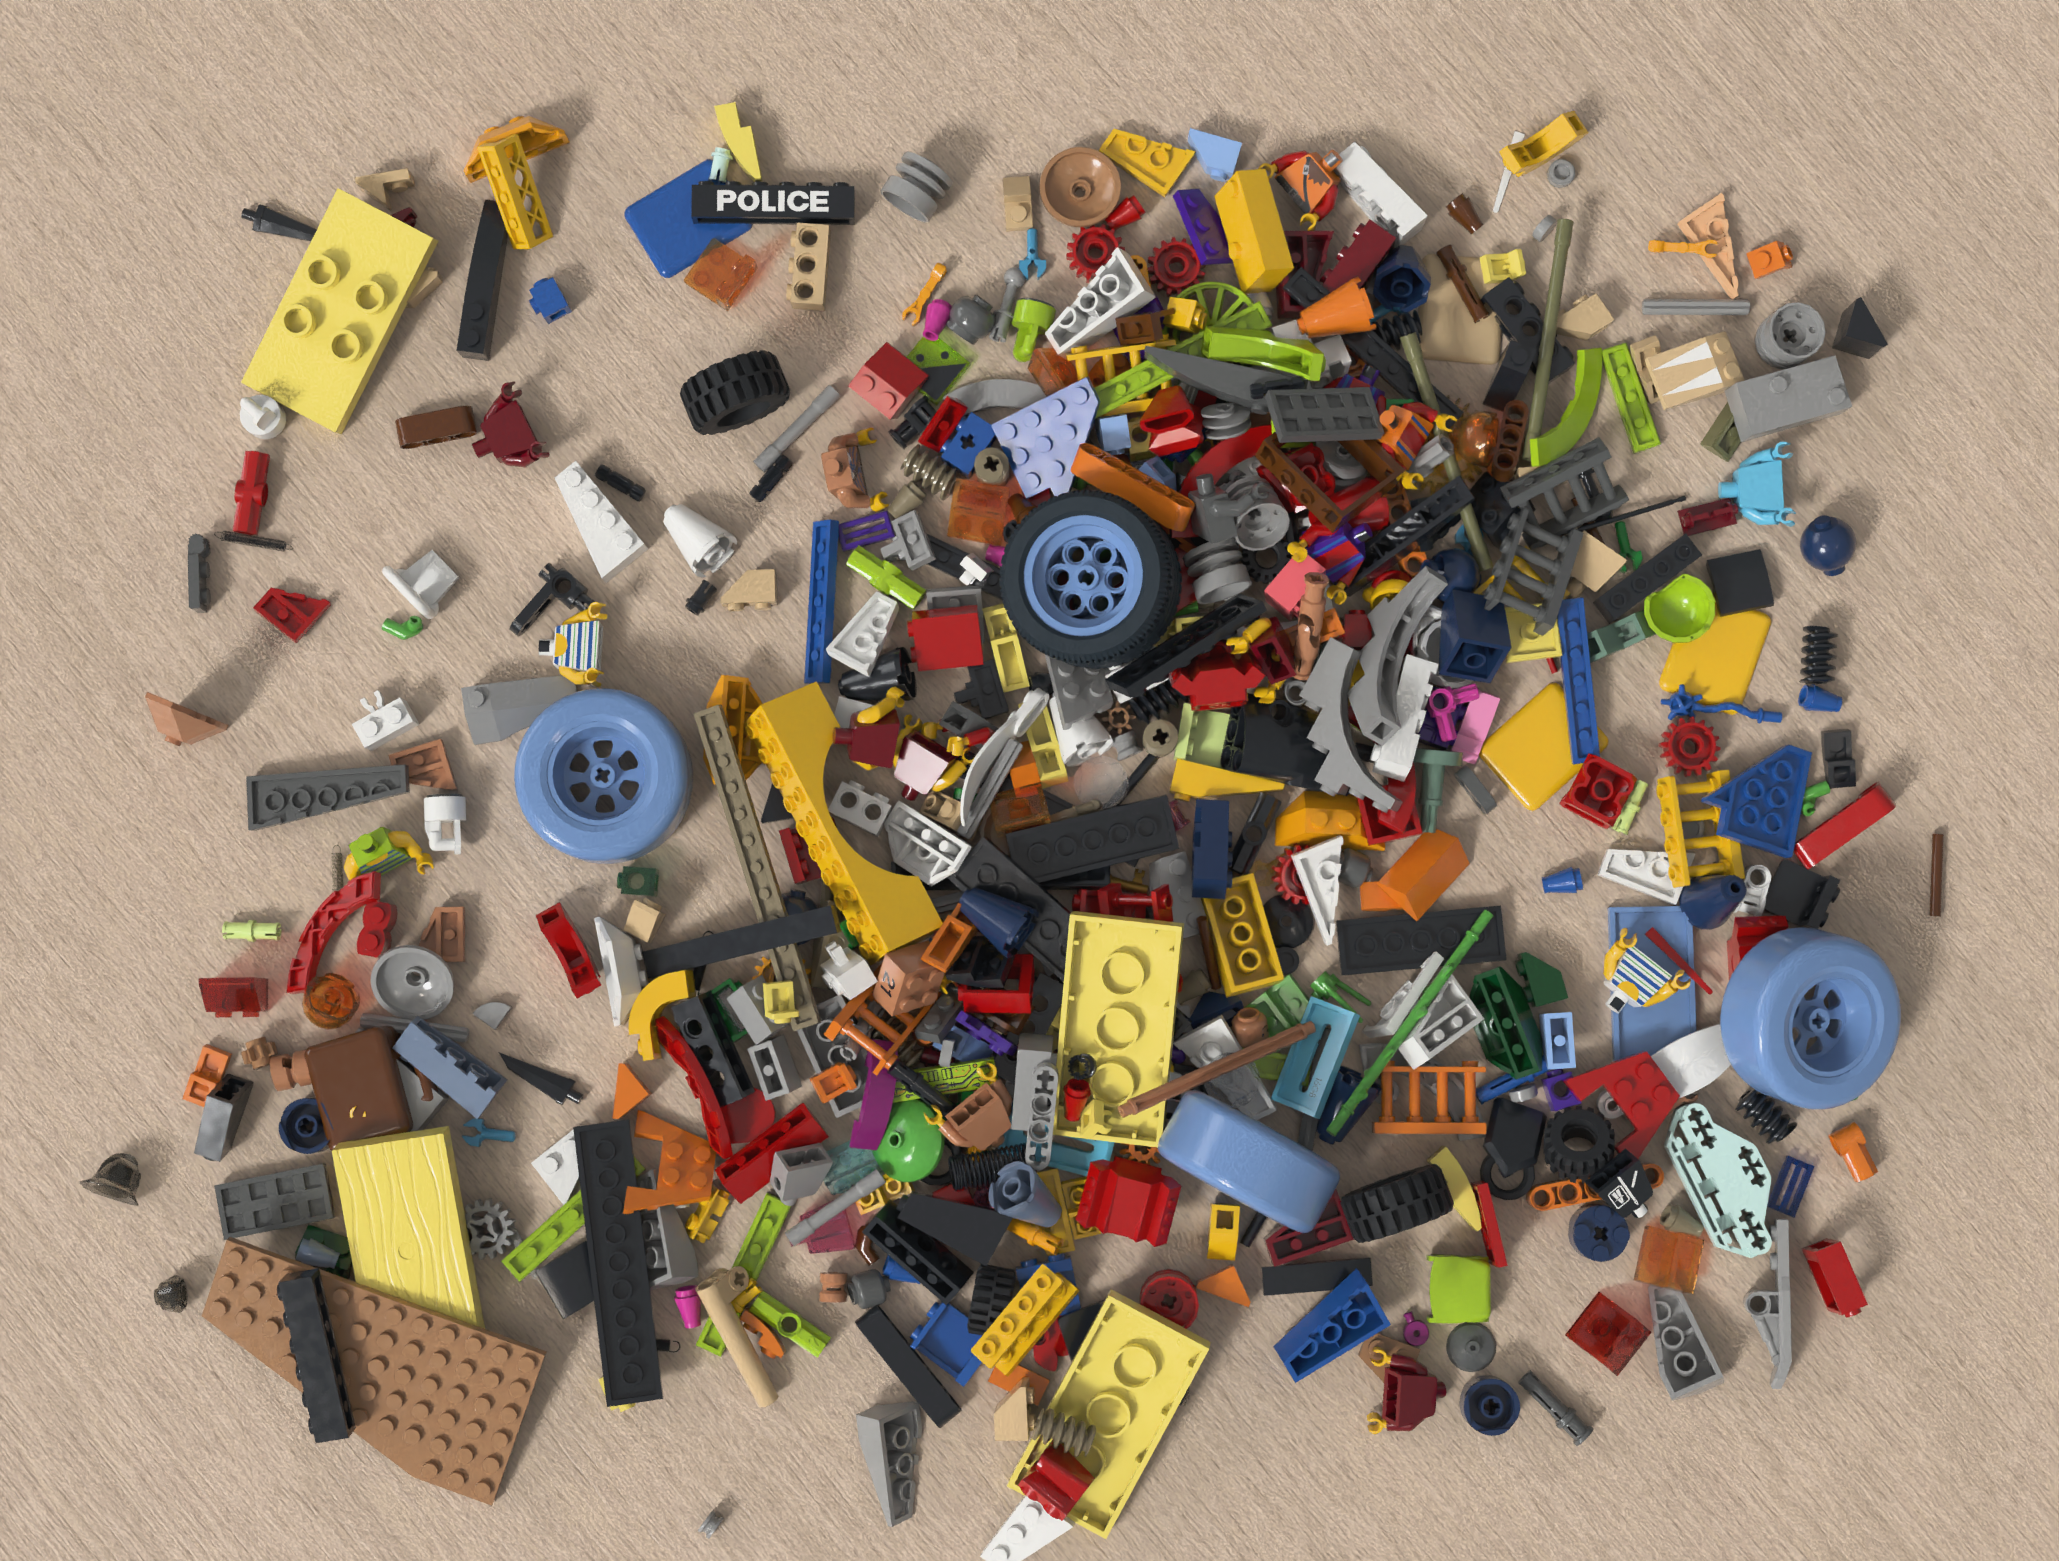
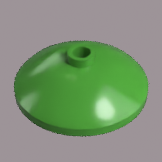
M918 1099L892 1103L889 1120L881 1143L877 1150H873L876 1162L882 1171L892 1179L901 1182H915L927 1177L937 1167L944 1150L945 1139L944 1135L938 1130L940 1127L937 1124H929L924 1117V1113H926L929 1118H934L937 1113L927 1103Z

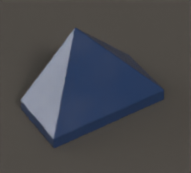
M1208 991V993L1203 994L1189 1018L1192 1020L1191 1026L1195 1029L1222 1015L1228 1026L1231 1027L1233 1017L1238 1011L1244 1009L1240 997L1231 996L1226 998V994Z

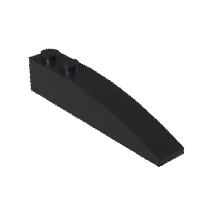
M485 199L469 268L456 349L462 358L489 361L508 239V233L497 202L494 200Z
M1460 475L1365 543V559L1349 587L1344 588L1347 596L1351 597L1397 564L1476 499Z

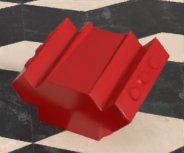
M1248 651L1239 660L1230 653L1223 657L1198 659L1195 656L1188 666L1177 668L1169 673L1172 687L1184 696L1190 695L1191 711L1194 712L1246 705V702H1248L1247 688H1256L1265 677L1263 668L1260 666L1257 658Z
M1786 916L1735 917L1732 937L1727 941L1729 980L1739 962L1756 944L1776 932L1788 929Z
M1117 1156L1114 1157V1161L1104 1159L1090 1162L1076 1221L1085 1229L1096 1226L1103 1234L1113 1233L1129 1237L1135 1242L1147 1240L1154 1247L1167 1244L1182 1186L1172 1177L1162 1175V1168Z

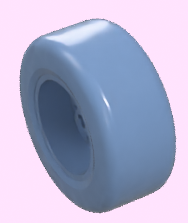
M596 688L575 692L559 699L547 707L533 721L519 746L515 762L514 781L517 799L527 822L545 842L558 851L579 860L597 864H616L631 861L652 852L662 845L677 829L690 803L693 789V767L688 747L674 723L658 708L645 699L629 692L610 688ZM612 741L613 747L610 756L598 758L594 749L595 742ZM631 751L638 761V766L635 769L624 771L618 761L625 752ZM578 753L583 754L590 763L584 773L573 772L570 769V765ZM601 771L611 773L607 776L609 780L608 782L605 783L602 780L599 781V779L602 777L600 774ZM626 780L639 784L637 793L632 800H627L619 791L622 783ZM585 782L590 788V794L583 802H578L571 792V787ZM610 795L615 804L613 812H597L596 806L600 796Z
M1790 928L1776 932L1761 940L1742 958L1735 968L1727 984L1721 1006L1720 1027L1722 1041L1733 1069L1740 1078L1756 1091L1801 1108H1835L1862 1095L1884 1072L1898 1041L1901 1024V1005L1897 985L1889 967L1870 947L1858 940L1820 929ZM1816 985L1813 997L1805 999L1804 995ZM1826 995L1828 996V1009L1823 1002ZM1793 1027L1798 1032L1795 1042L1793 1041L1792 1034ZM1816 1036V1042L1806 1050L1808 1039Z
M1190 1090L1183 1095L1158 1141L1160 1155L1178 1168L1266 1217L1300 1233H1308L1314 1229L1340 1180L1338 1168L1320 1155L1226 1103L1197 1090Z

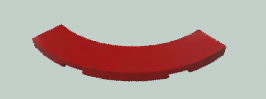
M1272 426L1253 427L1244 434L1223 439L1215 444L1190 469L1181 484L1182 487L1179 493L1188 498L1190 491L1198 489L1196 477L1203 474H1212L1215 485L1236 464L1256 455L1264 439L1272 435ZM1191 517L1185 531L1180 532L1170 529V538L1199 537L1193 533Z
M1350 704L1348 708L1349 723L1361 730ZM1412 763V767L1404 782L1387 777L1388 792L1401 800L1402 804L1398 812L1390 809L1387 813L1382 811L1378 823L1402 835L1408 826L1414 807L1416 795L1414 763Z
M373 871L351 879L342 889L334 891L315 911L300 936L299 942L301 944L296 958H292L286 993L299 994L314 991L318 964L330 937L338 926L355 910L368 903L380 900L381 873Z
M665 1016L655 1019L658 1042L670 1054L675 1063L688 1073L685 1079L695 1099L700 1098L702 1118L710 1147L724 1159L733 1156L722 1111L699 1061L678 1030Z

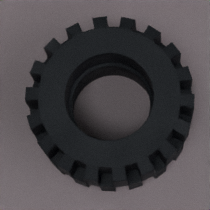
M1576 1106L1574 1110H1571V1107L1564 1108V1113L1556 1112L1554 1119L1550 1118L1547 1122V1128H1545L1543 1154H1545L1546 1164H1550V1170L1553 1173L1558 1171L1559 1178L1563 1180L1568 1177L1570 1182L1576 1183V1179H1581L1582 1183H1585L1588 1178L1613 1159L1615 1132L1614 1129H1611L1612 1124L1609 1120L1604 1121V1115L1601 1112L1595 1114L1594 1109L1590 1107L1587 1110H1583L1582 1106ZM1580 1137L1590 1141L1594 1147L1587 1151H1574L1568 1148L1564 1142L1571 1138Z
M980 1264L977 1269L967 1324L969 1333L983 1335L1012 1301L1016 1279L1014 1269Z

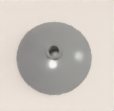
M403 945L386 951L376 961L371 973V988L380 1005L391 1014L403 1019L413 1020L419 1016L426 1020L440 1014L448 1006L454 993V978L448 964L435 952L421 946ZM413 972H417L421 976H416L413 974Z

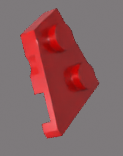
M271 587L253 609L297 644L331 604L326 599L318 600L306 597L304 594L287 593L284 590Z

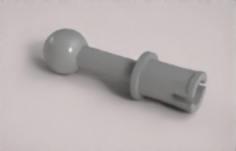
M1012 267L1005 272L1004 282L1007 287L1000 310H995L993 313L995 323L989 338L996 342H999L1000 338V342H1006L1009 326L1013 319L1011 309L1016 291L1025 282V276L1017 267Z

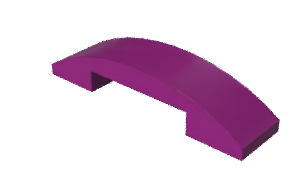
M871 1038L887 1052L894 1044L890 1040ZM867 1051L865 1060L868 1074L859 1120L854 1119L849 1147L877 1150L889 1120L896 1078L888 1074V1070L885 1067L876 1076L873 1071L880 1060L869 1051Z

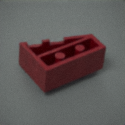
M1370 219L1366 225L1360 223L1352 235L1355 240L1351 246L1345 245L1336 257L1339 260L1338 264L1334 269L1329 267L1321 277L1322 286L1331 293L1349 280L1359 277L1361 282L1356 284L1358 289L1363 288L1373 272H1376L1377 268L1381 265L1380 263L1386 254L1390 253L1394 248L1396 237Z
M1284 231L1294 269L1276 286L1278 319L1301 318L1300 312L1304 308L1282 288L1301 267L1320 283L1321 272L1334 231Z

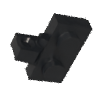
M994 659L984 661V665L967 666L971 681L965 683V690L954 693L956 703L970 702L972 707L979 706L983 719L1009 712Z

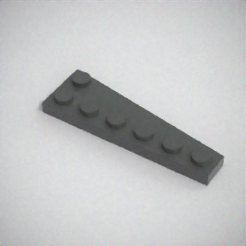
M404 764L246 776L248 830L257 831L410 793L409 766Z

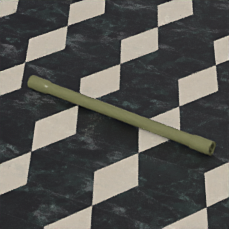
M1570 219L1557 220L1552 270L1528 431L1525 435L1522 459L1526 461H1531L1530 439L1541 436L1567 255L1571 245L1574 221Z
M1416 332L1400 337L1423 404L1437 410L1440 415L1441 411L1423 360V353ZM1436 422L1432 423L1434 425L1432 428L1434 437L1443 434L1449 438L1447 431L1440 430ZM1454 453L1443 461L1449 482L1459 475L1462 477ZM1470 503L1460 512L1471 545L1472 555L1481 572L1494 566L1487 545L1483 540L1472 504Z

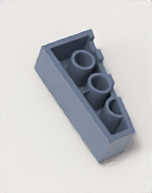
M419 1016L410 1022L393 1046V1049L401 1055L400 1058L402 1060L410 1062L476 1119L488 1108L508 1080Z

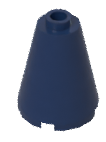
M1735 875L1694 877L1690 880L1689 886H1683L1679 896L1682 913L1685 912L1689 918L1688 921L1695 927L1706 930L1718 928L1728 921L1744 899L1746 885L1741 878Z
M976 887L971 891L967 889L959 900L961 904L960 911L1006 958L1014 956L1009 953L1014 948L1018 951L1022 948L1036 925L1032 922L1033 916L1039 917V912L1034 908Z
M1341 1065L1321 1117L1318 1119L1316 1131L1320 1134L1319 1138L1332 1145L1335 1142H1342L1379 1096L1382 1090L1381 1086L1374 1082L1368 1090V1097L1360 1101L1354 1110V1114L1350 1115L1335 1137L1330 1135L1326 1129L1341 1110V1105L1346 1103L1363 1079L1361 1073Z

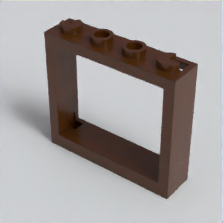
M1274 432L1264 439L1255 457L1332 533L1394 488L1406 471L1374 439L1338 441L1380 482L1342 511L1279 449L1286 443H1279L1277 434Z

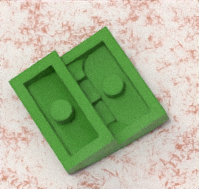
M1288 974L1284 977L1283 981L1273 985L1244 1008H1256L1266 1015L1270 1038L1301 1023L1310 999L1294 977Z

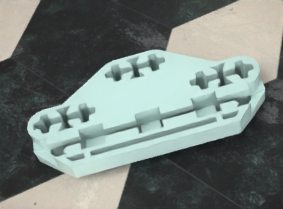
M1686 1103L1674 1109L1664 1147L1713 1246L1748 1258L1765 1254L1769 1251L1772 1244L1771 1237L1764 1225L1771 1175L1757 1147L1753 1143L1713 1123L1707 1109L1701 1104ZM1690 1110L1698 1111V1115L1695 1116L1696 1121L1688 1119V1116L1691 1115ZM1678 1121H1680L1679 1125L1688 1141L1686 1145H1684L1680 1137L1676 1136L1675 1138L1673 1135ZM1706 1124L1707 1128H1700L1701 1131L1693 1132L1692 1128H1699L1698 1125ZM1703 1135L1710 1136L1709 1146L1701 1145V1141L1704 1140ZM1740 1148L1748 1150L1745 1154L1746 1159L1738 1157L1741 1153ZM1698 1156L1697 1161L1706 1178L1702 1180L1693 1161L1687 1163V1160ZM1748 1163H1756L1757 1165L1750 1166L1751 1170L1742 1168V1166H1749ZM1753 1173L1760 1174V1178L1757 1179L1758 1184L1751 1183V1180L1754 1178ZM1713 1191L1716 1192L1714 1195L1723 1214L1719 1215L1711 1197L1704 1198L1705 1195ZM1741 1210L1748 1212V1215L1745 1216L1747 1223L1739 1220V1217L1742 1216ZM1748 1225L1757 1226V1229H1756V1228H1750L1751 1232H1748V1231H1744V1232H1743V1230H1742V1229H1749ZM1733 1227L1732 1231L1741 1249L1728 1245L1732 1243V1239L1728 1232L1722 1234V1231ZM1753 1235L1761 1238L1758 1241L1759 1247L1751 1245L1755 1241Z

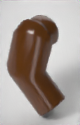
M869 1223L858 1229L855 1247L867 1265L870 1266L880 1258L871 1246L872 1240L862 1233Z

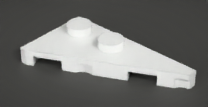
M1340 835L1291 855L1323 941L1327 946L1332 944V938L1335 934L1334 917L1335 906L1338 903V876L1341 872L1340 854L1341 845H1343V837Z
M1433 952L1420 966L1422 970L1414 983L1407 980L1392 999L1380 1010L1382 1019L1375 1026L1366 1025L1362 1032L1369 1038L1395 1035L1407 1014L1418 1003L1419 996L1444 958L1438 952Z

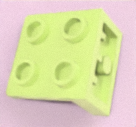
M1184 703L1173 760L1178 758L1222 768L1221 754L1230 714L1209 710L1194 712L1191 711V704Z

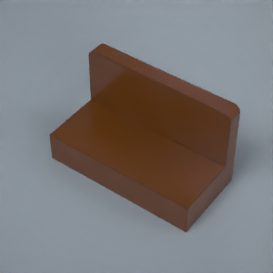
M1174 308L1116 318L1120 346L1162 340L1163 334L1159 317L1175 314Z

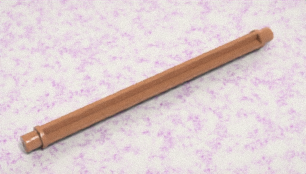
M1312 1021L1304 1024L1299 1023L1273 1037L1264 1039L1134 1098H1130L1126 1103L1118 1106V1111L1123 1118L1131 1114L1136 1115L1162 1101L1189 1091L1223 1074H1227L1274 1053L1281 1048L1304 1040L1308 1035L1315 1033L1316 1028Z

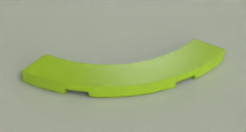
M1602 348L1577 350L1574 399L1569 402L1560 419L1561 422L1555 428H1551L1539 437L1530 439L1532 467L1546 465L1565 455L1577 443L1587 428L1600 390Z

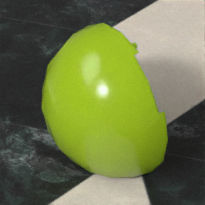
M1682 574L1662 590L1654 592L1645 598L1644 615L1649 627L1661 639L1671 643H1689L1700 638L1710 629L1715 617L1716 601L1710 588L1703 581L1691 575Z

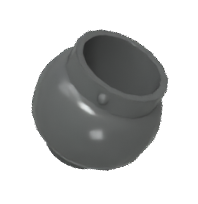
M976 294L973 298L968 296L961 297L951 307L950 319L946 325L957 335L975 345L978 339L986 337L994 326L995 317L991 312L993 306Z

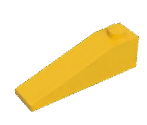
M1177 758L1169 793L1174 794V799L1190 802V798L1201 799L1257 794L1260 792H1279L1284 789L1285 784Z

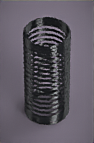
M1020 1143L1019 1146L1017 1144L1014 1146L1010 1145V1147L1005 1146V1148L1001 1146L1000 1149L996 1147L995 1150L991 1148L990 1151L986 1149L985 1152L981 1150V1152L976 1151V1153L971 1152V1154L967 1152L966 1155L962 1153L961 1156L958 1154L949 1156L948 1165L953 1189L959 1191L963 1189V1186L965 1189L968 1186L972 1188V1181L975 1188L977 1187V1181L980 1187L982 1186V1181L986 1186L987 1180L989 1185H991L992 1180L996 1183L1000 1177L997 1173L1007 1164L1016 1161L1027 1164L1025 1161L1026 1143ZM977 1155L979 1156V1159H980V1167H979Z

